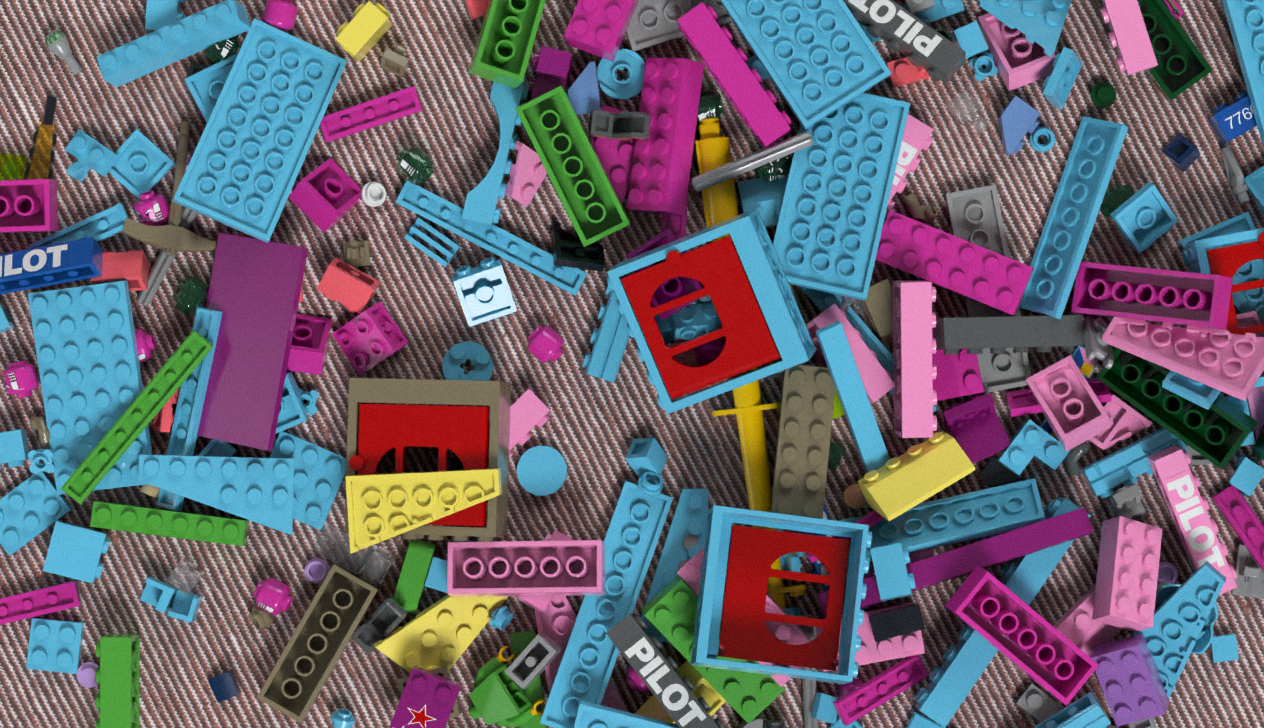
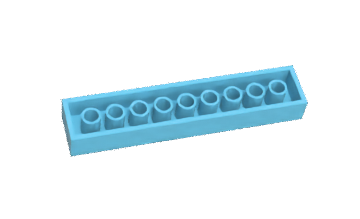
M1057 497L1055 500L1052 498L1044 508L1046 512L1045 520L1081 508L1066 498ZM1074 540L1016 558L1012 563L1010 561L1007 562L1000 573L1003 575L1000 582L1029 606ZM967 624L958 633L957 637L960 639L955 647L951 645L943 655V658L946 659L940 668L936 666L928 678L931 681L926 689L922 687L914 698L917 701L914 706L944 728L998 651Z

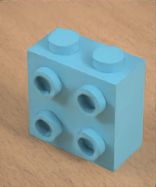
M57 520L43 571L94 583L95 578L100 579L104 564L100 563L102 553L107 554L111 539L106 538L108 532Z

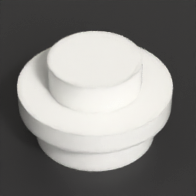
M375 181L366 183L361 190L363 202L370 207L380 206L386 198L385 188Z

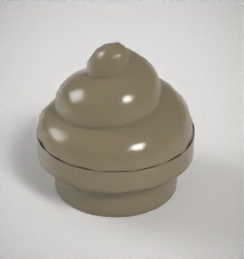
M254 606L252 612L248 614L250 621L258 630L267 629L273 623L274 615L257 606Z

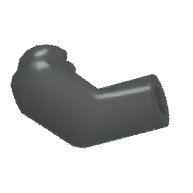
M1086 441L1070 449V452L1064 458L1069 477L1081 474L1078 460L1089 450V445Z

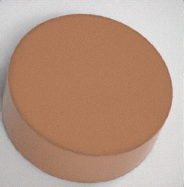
M851 484L845 488L843 500L848 507L860 509L867 504L859 484Z

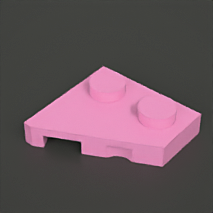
M517 141L515 143V149L518 150L516 164L511 163L510 180L507 184L506 195L521 205L528 207L547 175V171L538 153Z
M1111 394V401L1105 402L1103 405L1109 415L1111 428L1092 437L1089 441L1101 450H1105L1121 440H1125L1133 434L1150 427L1152 422L1114 394Z

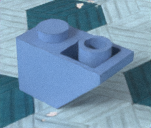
M1017 96L1012 98L998 118L1003 154L1007 157L1012 152L1017 154L1025 144L1022 138L1027 132L1032 134L1040 123L1037 120L1040 112Z

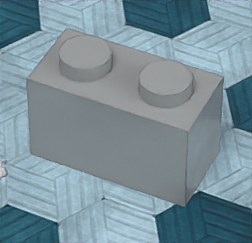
M544 631L531 641L506 669L505 673L522 689H525L536 680L563 648Z

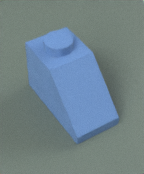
M595 61L590 62L568 89V97L577 115L590 114L593 110H601Z

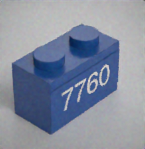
M1248 91L1236 96V103L1228 107L1224 103L1213 109L1214 115L1208 118L1222 144L1257 126Z

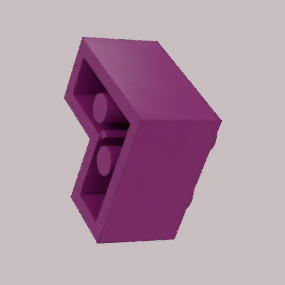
M542 46L541 52L536 51L533 67L536 70L537 76L536 80L531 79L528 88V94L532 95L531 100L559 86H563L566 91L573 62L572 53Z

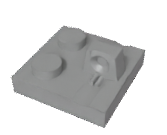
M1237 544L1234 566L1237 578L1234 579L1237 588L1232 589L1231 594L1264 599V573L1244 545Z

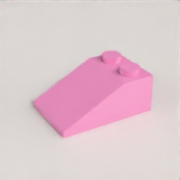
M990 13L978 17L979 25L993 55L998 72L1009 91L1052 74L1055 54L1049 57L1044 53L1046 49L1036 42L1031 44L1025 39L1026 35L1017 28H1009Z
M1071 355L1026 379L1048 423L1066 452L1111 428L1109 415Z

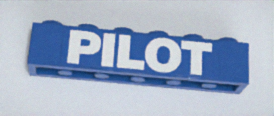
M84 237L79 240L57 242L52 245L35 246L31 249L9 251L0 254V295L102 276V249L93 237Z

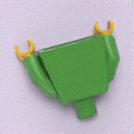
M504 646L500 649L497 658H491L477 671L473 682L475 689L469 694L473 704L468 707V712L473 719H478L482 716L488 725L497 723L499 726L514 728L533 719V715L542 716L543 711L537 710L536 706L545 702V700L538 699L535 701L533 708H528L531 706V703L521 687L505 673L508 668L507 665H501L504 661L513 660L516 655L514 653L510 658H505L503 652L510 646Z

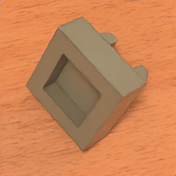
M398 43L394 52L386 48L381 58L380 67L403 78L409 63V59L405 57L407 47Z
M368 240L343 242L344 261L353 267L371 266Z

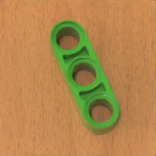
M411 539L393 597L407 613L412 615L417 613L436 549V544L419 539Z

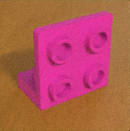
M381 301L333 333V337L359 375L364 374L409 343Z

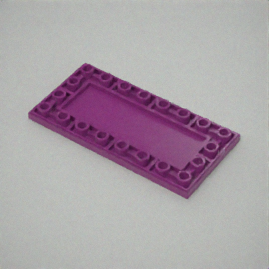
M219 233L206 308L223 313L197 436L266 451L273 450L308 248L271 241L266 243L259 239Z

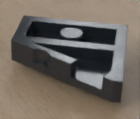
M553 221L550 228L554 265L602 272L605 267L604 247L597 242L584 247L576 231L572 235L559 228L561 223Z

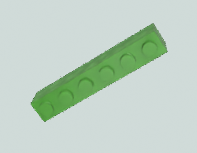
M93 501L90 527L244 546L247 545L250 520L106 501Z

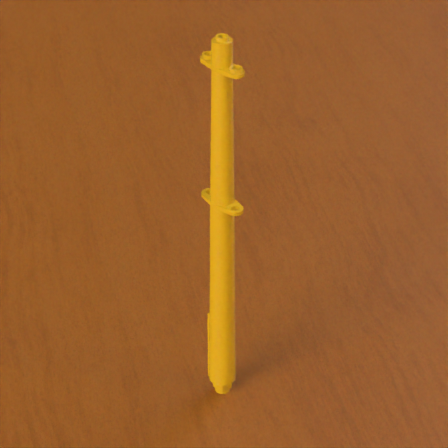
M719 118L699 121L701 140L695 141L699 174L701 175L732 162L729 137L721 136ZM734 177L702 190L707 228L738 216ZM728 233V234H726V235H723V236H721V237H718V238H716V239H713V240H711V241H708V242H709V243H712V242H714V241H717V240H719V239H722V238H724V237H727V236L730 235V233ZM759 380L733 389L735 408L711 412L712 417L736 414L750 510L770 512L772 486L763 410L780 408L781 402L762 405ZM752 525L753 528H761V529H769V530H776V531H777L776 528H768V527H761V526H753V525ZM780 558L771 565L772 569L781 570ZM768 578L767 592L783 610L786 608L784 593L789 592L790 597L805 595L806 584L783 586L782 578Z

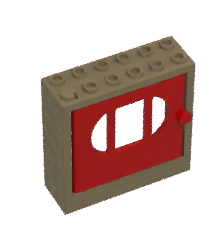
M349 378L346 476L377 474V468L381 459L392 448L396 449L395 473H404V452L406 446L437 447L439 449L438 471H447L448 449L452 450L459 457L464 470L487 469L489 407L485 406H490L489 469L500 468L502 494L488 500L487 527H481L486 526V501L425 524L477 527L420 526L402 533L403 539H424V535H428V540H443L453 536V541L474 540L475 536L478 537L480 542L499 541L501 536H507L511 382ZM367 403L444 404V405H482V406L476 407V406L392 405V404H367ZM347 494L345 500V532H349ZM397 535L389 539L399 538L400 535Z

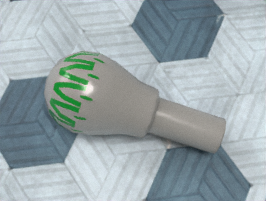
M59 30L49 32L45 38L46 47L61 60H64L74 75L83 71L72 55L73 52L67 36Z

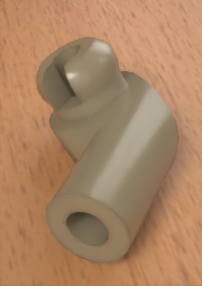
M914 193L903 198L911 216L915 220L929 223L938 217V209L935 206L920 205Z
M42 415L32 417L30 427L38 431L41 449H50V431L47 428L46 417Z

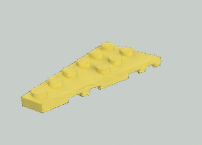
M500 468L345 476L350 554L501 495Z
M447 594L416 615L415 619L408 624L398 627L393 631V634L373 645L409 673H411L415 665L428 671L447 666L449 671L488 623L493 611L500 607L508 596L452 597Z

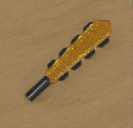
M47 96L43 122L39 129L34 132L33 136L35 146L30 149L29 153L31 164L26 167L25 176L27 180L52 179L53 170L50 166L55 160V152L52 149L57 143V135L54 133L55 129L53 126L57 97Z

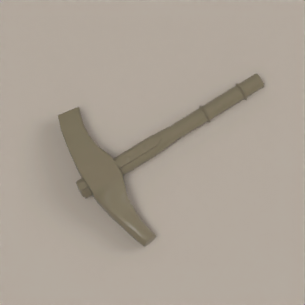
M181 121L180 133L178 135L179 142L168 225L149 226L126 218L122 229L123 233L136 240L165 249V254L169 256L177 255L178 252L216 250L218 239L196 235L181 227L183 206L173 202V198L186 172L187 162L185 160H187L191 122Z

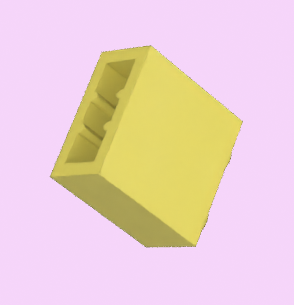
M370 1L366 5L360 4L354 11L353 15L355 17L349 24L343 23L336 32L338 35L335 38L337 43L358 62L364 58L392 26L389 20L391 17L389 12L378 2L375 5Z

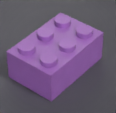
M1143 633L1094 647L1090 658L1099 665L1095 672L1117 726L1166 714L1170 701Z

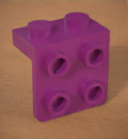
M990 393L985 395L978 394L972 397L970 401L961 405H952L943 412L944 424L949 435L954 437L972 464L1002 452L1009 447L1010 440L995 412L994 400Z

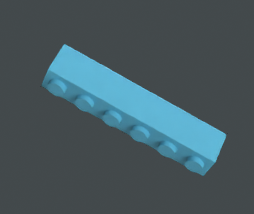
M225 0L97 56L103 79L117 88L215 45L216 42L220 43L251 29L245 7L237 0Z

